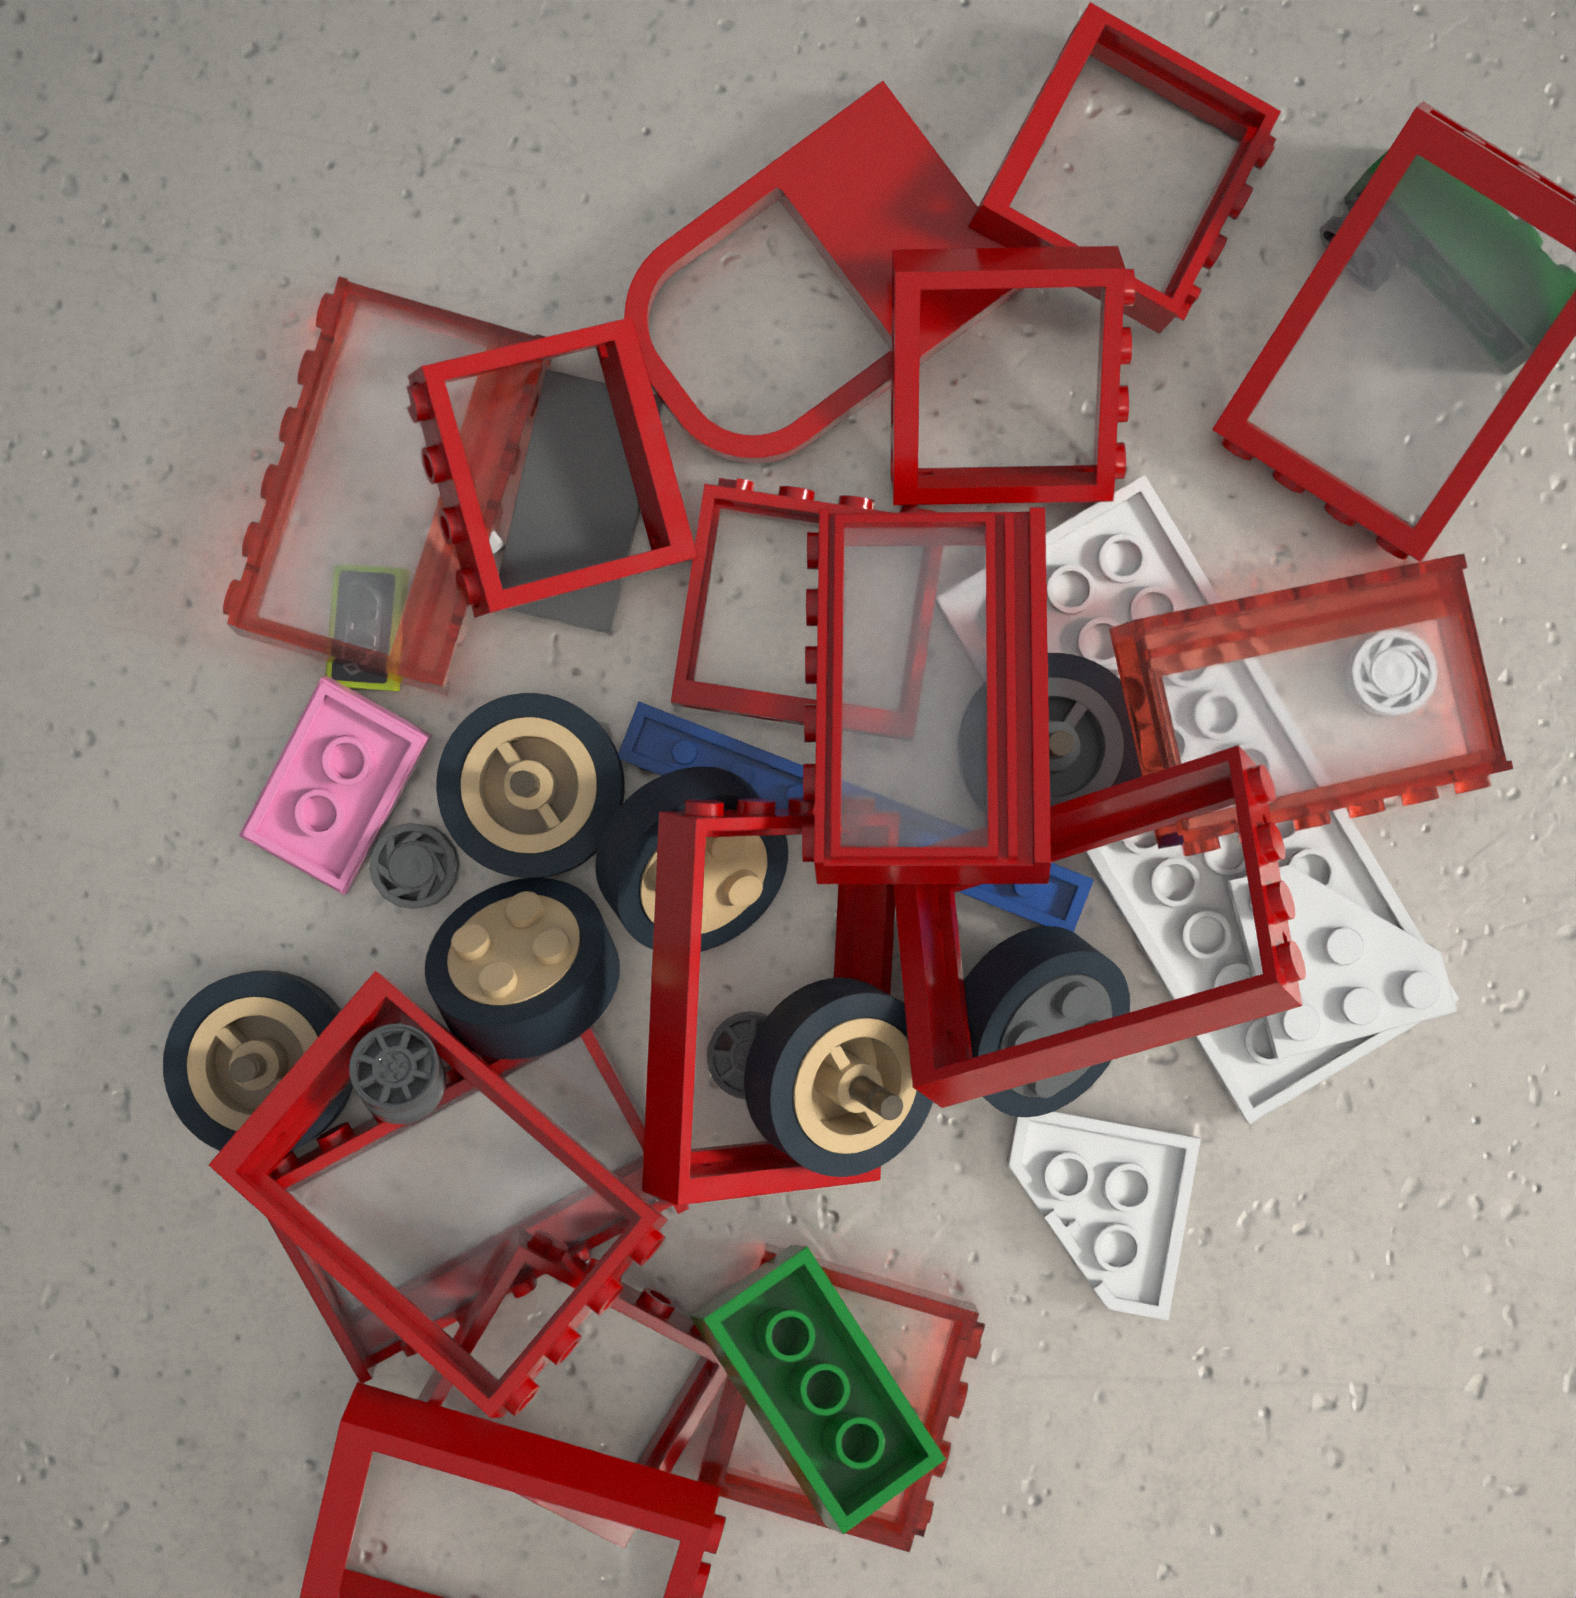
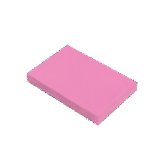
M329 676L321 677L239 836L341 894L346 895L354 885L433 735L333 680Z

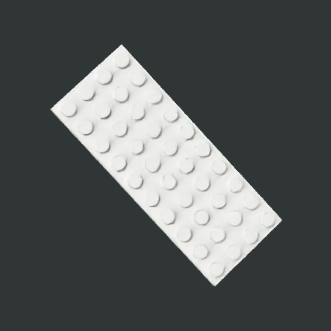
M1146 475L1114 492V501L1098 502L1047 532L1048 653L1073 654L1092 660L1107 668L1127 686L1139 704L1147 727L1148 759L1144 776L1239 745L1257 766L1263 764L1267 768L1274 784L1276 799L1274 802L1268 803L1271 822H1274L1278 827L1285 846V859L1278 861L1279 866L1291 865L1425 943ZM986 569L935 599L937 607L983 684L987 682ZM1235 804L1084 852L1172 1000L1252 977L1226 882L1227 880L1247 875ZM1450 984L1454 1002H1456L1459 998ZM1263 1017L1195 1036V1039L1245 1123L1250 1125L1421 1022L1280 1060L1274 1058Z

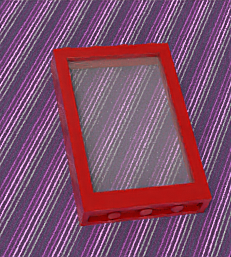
M1426 102L1420 103L1412 112L1212 430L1223 437L1221 444L1229 452L1241 459L1251 461L1255 457L1273 468L1272 476L1287 489L1299 494H1303L1306 489L1326 502L1324 505L1325 511L1339 522L1351 527L1359 523L1378 535L1375 539L1376 543L1389 554L1403 560L1411 556L1421 563L1576 336V195Z

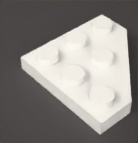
M1291 865L1279 866L1281 880L1287 884L1295 905V918L1288 920L1291 941L1293 940L1301 951L1306 969V977L1304 980L1298 981L1302 1000L1301 1007L1263 1017L1275 1059L1280 1060L1457 1012L1440 951ZM1247 875L1227 880L1252 977L1263 974Z
M1053 1111L1036 1117H1015L1007 1164L1106 1308L1113 1311L1169 1320L1201 1139L1197 1136L1060 1111Z

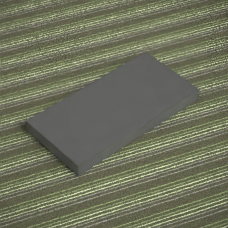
M546 370L499 571L502 589L610 562L630 555L640 507L606 383ZM654 394V398L661 420L664 404L659 399V397L656 394ZM624 578L506 609V611L612 634Z

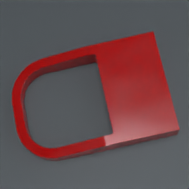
M884 81L870 89L660 244L643 261L630 284L625 302L624 319L633 317L652 389L685 433L698 445L719 457L741 463H768L788 458L802 451L891 387V350L796 421L778 431L762 435H744L725 430L710 421L697 408L660 358L650 338L649 319L654 299L663 284L681 268L755 218L768 207L779 202L785 207L891 349L892 250L1006 248L968 227L978 208ZM1024 288L921 290L920 365Z

